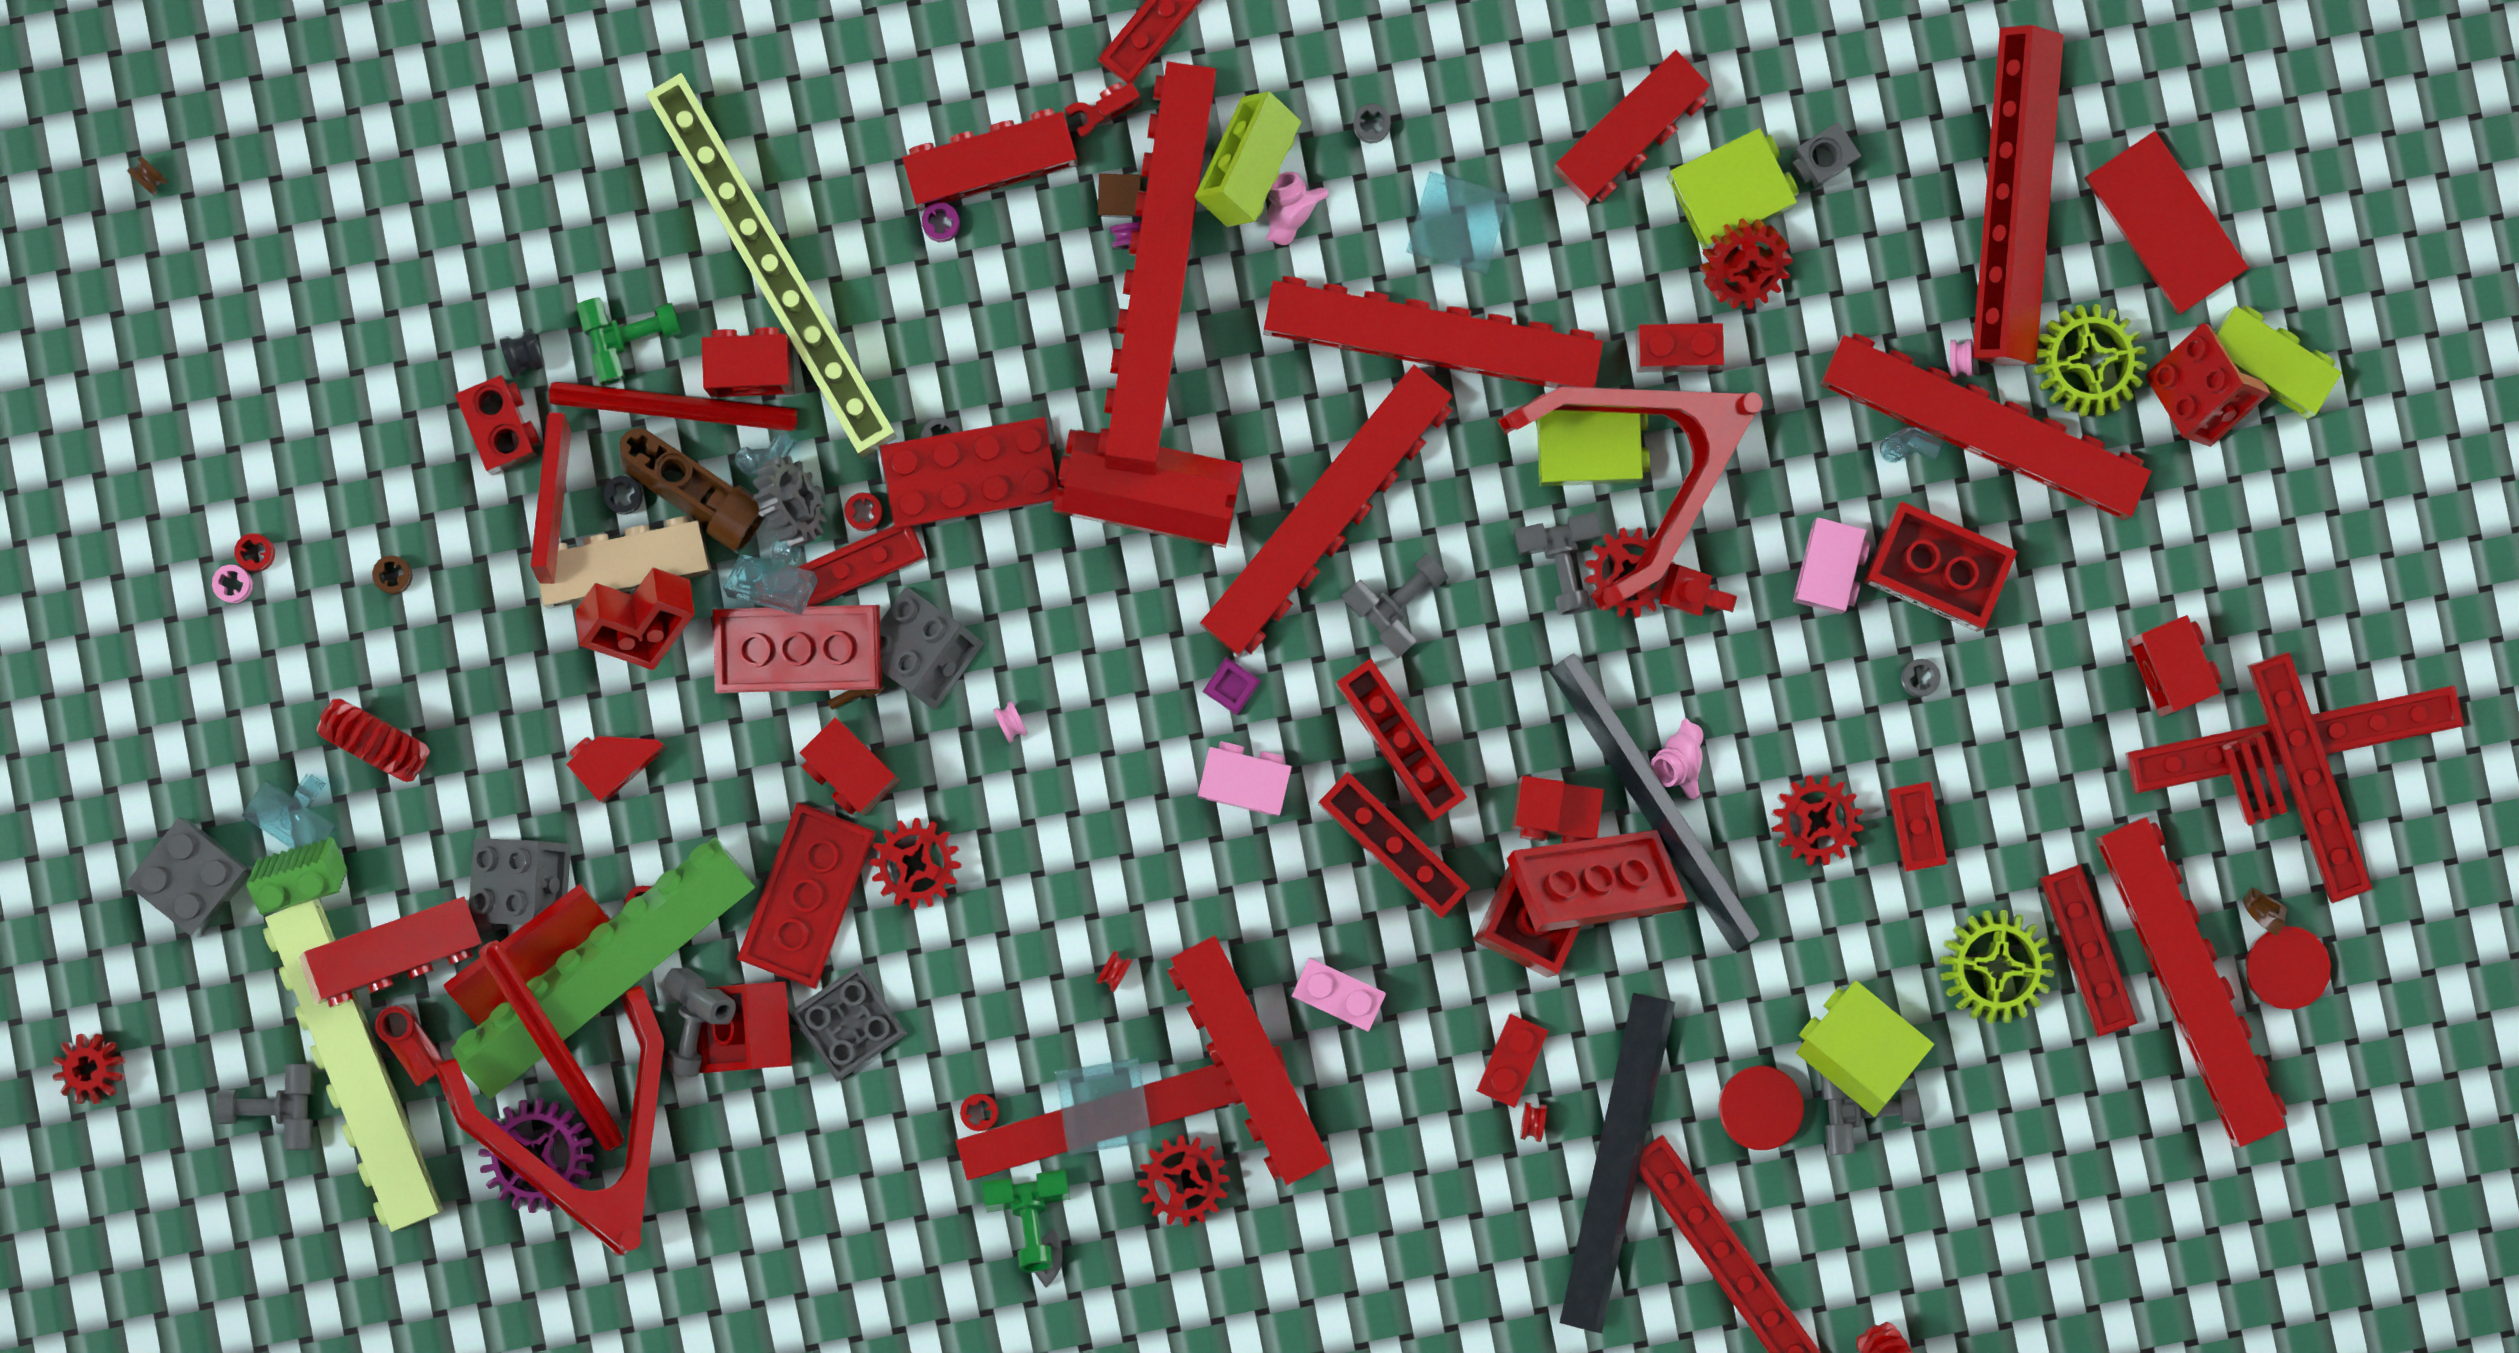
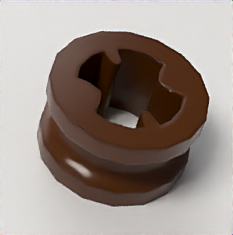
M140 156L137 159L139 162L138 166L135 168L129 167L126 171L155 197L158 194L157 187L161 184L166 185L169 181L146 159Z
M391 555L385 556L376 562L373 567L372 578L380 590L393 595L400 594L408 589L411 585L413 574L410 565L405 560ZM390 564H394L396 569L401 567L403 570V575L397 577L398 584L395 586H391L389 581L384 583L382 580V575L388 573L387 566Z

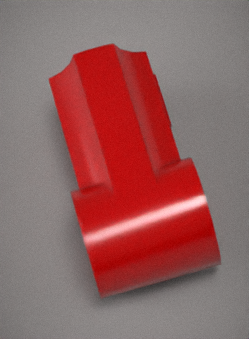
M395 1004L380 1012L375 1022L377 1034L383 1041L387 1042L417 1087L436 1075L435 1067L446 1060L418 1022L416 1013L409 1006L403 1004ZM392 1012L402 1014L407 1020V1030L403 1035L396 1036L388 1031L386 1020Z

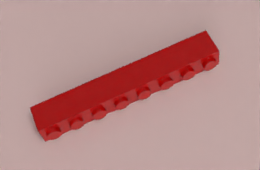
M2036 25L2002 27L1999 31L1972 358L2001 366L2036 365L2064 35Z
M1282 276L1281 282L1272 281L1263 335L1554 389L1561 387L1595 388L1603 341L1595 340V333L1590 331L1570 329V334L1568 335L1553 332V325L1542 322L1530 321L1528 327L1512 324L1513 318L1499 314H1488L1487 319L1471 317V310L1461 307L1447 306L1446 312L1430 309L1429 302L1417 299H1406L1405 304L1389 302V295L1373 291H1365L1364 297L1347 294V287L1335 284H1323V289L1306 286L1307 280L1292 276Z
M1852 333L1851 337L1843 335L1839 339L1819 386L2125 521L2132 517L2151 474V470L2142 467L2144 463L2142 459L2126 452H2120L2119 456L2103 450L2105 444L2102 441L2087 435H2082L2081 439L2065 433L2067 427L2055 420L2044 418L2040 422L2027 416L2028 409L2014 402L2005 401L2004 405L1990 400L1988 399L1990 393L1978 386L1967 384L1966 388L1956 385L1950 382L1952 376L1934 367H1929L1927 371L1912 365L1913 359L1906 354L1895 350H1890L1889 354L1873 348L1875 342L1863 335Z
M1414 364L1202 619L1200 626L1236 656L1240 657L1244 651L1251 655L1266 638L1267 635L1261 630L1270 619L1273 618L1278 623L1293 605V602L1288 598L1298 586L1305 590L1319 574L1320 570L1315 565L1323 555L1326 554L1332 558L1344 544L1347 538L1342 535V532L1351 522L1358 526L1374 506L1368 502L1378 489L1385 494L1400 474L1395 468L1404 457L1412 461L1427 443L1421 438L1431 425L1438 429L1449 417L1453 409L1448 404L1451 402L1453 395Z
M2143 817L2094 838L2232 1147L2241 1148L2286 1128L2282 1118L2287 1116L2285 1105L2277 1092L2272 1094L2265 1080V1078L2270 1077L2267 1065L2260 1054L2254 1055L2248 1042L2252 1038L2250 1027L2243 1015L2237 1017L2230 1002L2235 999L2232 987L2225 976L2219 978L2213 962L2218 960L2216 952L2208 938H2201L2196 923L2200 922L2199 914L2190 899L2185 901L2178 886L2183 883V880L2174 861L2167 862L2161 846L2165 845V839L2156 822L2150 824L2148 817Z

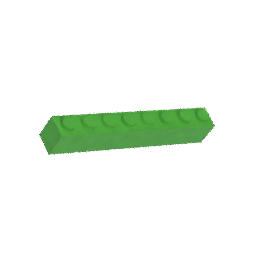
M715 836L708 843L697 846L690 853L687 860L674 870L663 873L652 888L642 896L634 897L628 901L618 915L608 923L597 926L591 932L588 939L575 949L563 953L553 967L543 975L532 978L526 985L562 1041H564L752 891L755 886L745 869ZM509 1002L498 1005L491 1012L488 1019L475 1029H470L463 1033L456 1044L451 1047L461 1070L489 1099H492L544 1057Z

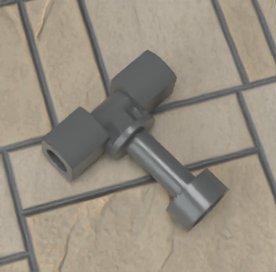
M1597 512L1568 517L1567 524L1544 528L1543 523L1514 529L1519 557L1544 552L1546 559H1555L1562 591L1561 595L1555 597L1558 615H1571L1590 609L1591 605L1587 590H1578L1571 555L1578 552V544L1601 540L1602 535Z
M1425 553L1414 563L1418 572L1390 598L1385 593L1376 597L1361 579L1341 596L1360 619L1365 616L1381 633L1378 638L1397 659L1417 642L1400 623L1406 617L1401 609L1429 584L1437 589L1449 578L1442 567L1428 553Z
M671 968L665 979V990L683 1003V1006L679 1008V1014L686 1018L679 1048L669 1050L666 1069L676 1075L695 1077L699 1074L702 1056L695 1052L702 1022L729 1024L735 1014V1001L719 989H706L705 979L691 969Z
M285 1064V1090H278L275 1099H238L236 1090H218L215 1108L217 1123L236 1124L238 1116H275L277 1124H284L285 1150H313V1120L307 1119L308 1095H314V1065Z
M1820 1073L1822 1101H1828L1830 1125L1825 1126L1827 1156L1855 1153L1853 1128L1860 1127L1861 1119L1899 1116L1901 1124L1919 1123L1920 1109L1916 1089L1898 1090V1099H1890L1877 1116L1873 1117Z

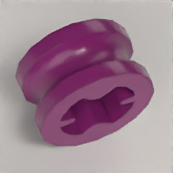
M935 203L924 211L922 227L926 236L935 242L942 243L952 240L957 235L960 228V220L952 206L946 203ZM938 212H945L947 220L953 222L949 230L944 227L945 233H936L935 226L929 223L932 216L938 218L936 214Z
M1141 222L1124 223L1110 227V233L1116 237L1115 241L1112 242V249L1128 250L1132 230L1140 231Z

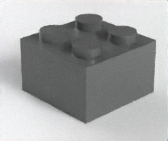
M178 817L125 884L187 934L193 937H201L247 881L252 870L189 819Z

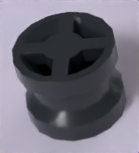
M532 328L524 330L522 335L516 338L509 336L500 338L502 352L513 378L522 376L524 370L530 368L536 370L545 368L544 358Z

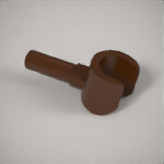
M885 685L882 686V689L848 690L827 702L833 710L863 695L870 698L877 697L881 694Z

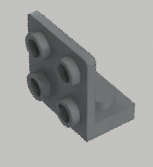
M909 588L903 589L880 621L881 672L904 687L934 711L984 645L983 641L963 625Z
M474 839L469 894V910L474 923L524 925L568 893L571 844L530 840Z

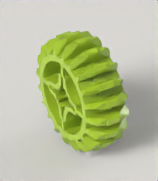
M2094 304L2091 307L2089 317H2087L2084 306L2077 305L2074 309L2075 320L2067 310L2059 313V320L2062 326L2058 322L2050 320L2046 324V328L2052 336L2048 334L2039 335V344L2046 347L2047 350L2038 349L2037 360L2045 361V364L2035 367L2033 373L2038 376L2047 375L2048 379L2039 385V389L2044 391L2052 386L2056 392L2050 396L2049 402L2054 404L2061 397L2065 398L2066 402L2063 405V412L2069 413L2074 408L2075 403L2079 404V417H2086L2088 415L2090 405H2092L2097 417L2105 414V403L2109 409L2115 412L2121 408L2118 397L2127 402L2134 397L2132 391L2126 385L2139 388L2143 383L2138 376L2132 374L2133 372H2144L2147 369V364L2135 361V357H2140L2146 353V348L2143 346L2133 348L2132 342L2141 337L2139 331H2134L2129 336L2125 333L2124 329L2131 323L2128 318L2123 319L2118 325L2113 322L2117 314L2115 309H2110L2105 317L2101 318V307L2098 304ZM2090 329L2098 330L2109 336L2118 349L2100 346L2097 343L2095 334L2091 333ZM2077 330L2078 339L2076 340L2075 355L2057 360L2061 341L2066 334ZM2085 349L2088 351L2090 358H2105L2093 367L2095 372L2091 370L2089 364L2076 363L2086 355ZM2122 361L2121 373L2116 384L2110 390L2103 392L2101 383L2104 381V368ZM2061 373H2074L2083 380L2085 388L2089 389V393L2073 388L2066 382Z
M1989 910L1983 911L1981 914L1982 925H1979L1974 916L1967 917L1966 924L1970 931L1967 932L1962 927L1955 926L1952 931L1960 939V942L1956 943L1952 940H1945L1943 944L1945 948L1954 951L1953 957L1941 956L1939 958V963L1952 965V972L1941 973L1940 979L1942 981L1954 979L1956 984L1945 991L1946 995L1950 997L1959 992L1963 995L1955 1005L1958 1010H1962L1969 1003H1972L1973 1006L1969 1015L1972 1019H1977L1981 1015L1982 1010L1985 1009L1986 1023L1992 1024L1995 1022L1997 1011H2000L2003 1023H2010L2012 1021V1008L2020 1018L2026 1017L2028 1013L2023 1004L2025 1001L2034 1008L2041 1005L2040 1000L2033 992L2036 990L2047 994L2050 991V987L2039 982L2040 977L2048 978L2054 976L2053 970L2042 969V962L2053 960V954L2044 953L2040 955L2038 948L2048 943L2047 938L2041 937L2033 941L2030 937L2036 933L2038 927L2035 924H2030L2022 931L2020 928L2024 917L2020 914L2012 919L2011 924H2007L2008 912L2006 910L1998 912L1996 923L1993 922V917ZM1994 931L1993 942H1990L1989 950L1985 956L1981 958L1965 956L1970 945L1978 937ZM2007 934L2015 938L2022 945L2028 956L2029 964L2020 963L2011 958L2008 950L2009 943L2006 942ZM1998 955L2002 958L2000 962H2005L2006 967L2016 968V971L2008 970L1997 974V978H1993L1991 976L1993 971L1988 972L1987 967L1978 966L1977 963L1995 961ZM1964 969L1975 971L1982 975L1985 981L1984 991H1987L1986 999L1980 997L1971 989L1966 980ZM2012 976L2028 977L2024 987L2016 996L2004 1002H1999L2000 992H2003L2004 984L2008 978Z

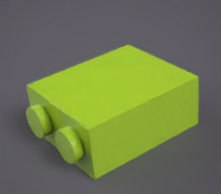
M1761 128L1671 170L1667 176V180L1702 250L1711 249L1715 246L1710 238L1713 234L1720 238L1725 235L1723 227L1725 224H1728L1734 230L1738 228L1739 219L1744 218L1751 227L1756 219H1760L1764 223L1793 209L1797 203L1795 196L1799 195L1797 185L1789 172L1783 174L1776 160L1780 158L1779 149L1772 136L1768 135L1765 137Z
M1551 411L1538 418L1539 487L1640 483L1643 479L1642 472H1649L1650 469L1649 448L1641 447V431L1648 430V414Z
M1854 980L1846 991L1838 987L1823 1005L1829 1012L1821 1021L1814 1016L1800 1032L1799 1036L1805 1041L1796 1051V1054L1873 1117H1876L1935 1044L1858 981Z

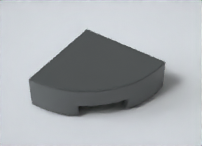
M1055 1228L1041 1238L1042 1245L1051 1247L1053 1267L1045 1271L1034 1272L1045 1288L1058 1275L1063 1260L1062 1242Z

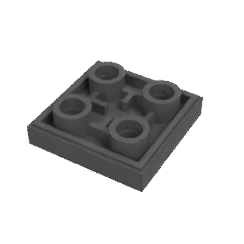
M860 964L790 1011V1014L837 1082L907 1035V1032Z

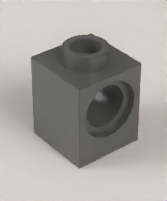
M1838 121L1798 146L1792 154L1795 159L1792 162V167L1804 184L1810 182L1813 188L1816 189L1857 163L1861 155ZM1818 148L1829 150L1833 155V165L1829 167L1817 165L1812 157L1813 151Z

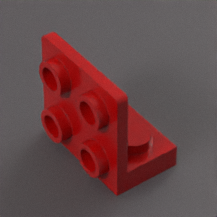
M2206 323L2200 324L2146 374L2147 381L2182 437L2209 447L2214 445L2271 394L2262 380L2239 372L2212 327Z

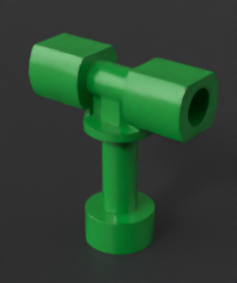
M600 297L591 298L576 304L583 331L586 335L591 336L596 353L591 355L602 387L626 380L619 357L620 353L626 352L625 343L662 331L666 339L682 334L672 302L656 307L657 316L619 327L617 320L608 321L603 301Z
M1066 1169L1037 1173V1181L1013 1184L1011 1178L982 1182L987 1213L1012 1209V1214L1022 1219L1025 1248L1018 1251L1019 1267L1022 1272H1041L1053 1267L1051 1247L1042 1245L1038 1214L1045 1211V1203L1070 1200Z

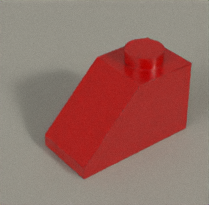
M597 736L592 741L589 737H586L569 752L573 758L566 765L600 803L605 804L663 753L667 747L656 739Z

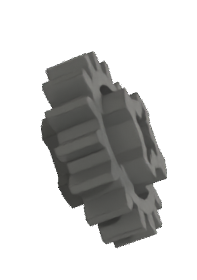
M790 455L783 458L778 456L764 462V466L757 468L756 472L759 478L754 479L753 484L759 489V493L754 495V499L758 502L759 515L762 517L766 516L768 519V531L776 530L777 540L779 542L786 540L789 547L796 545L800 547L817 540L816 536L823 533L820 525L826 523V518L820 513V509L825 507V503L822 502L820 487H813L811 483L812 473L803 472L802 462L797 461L793 463Z

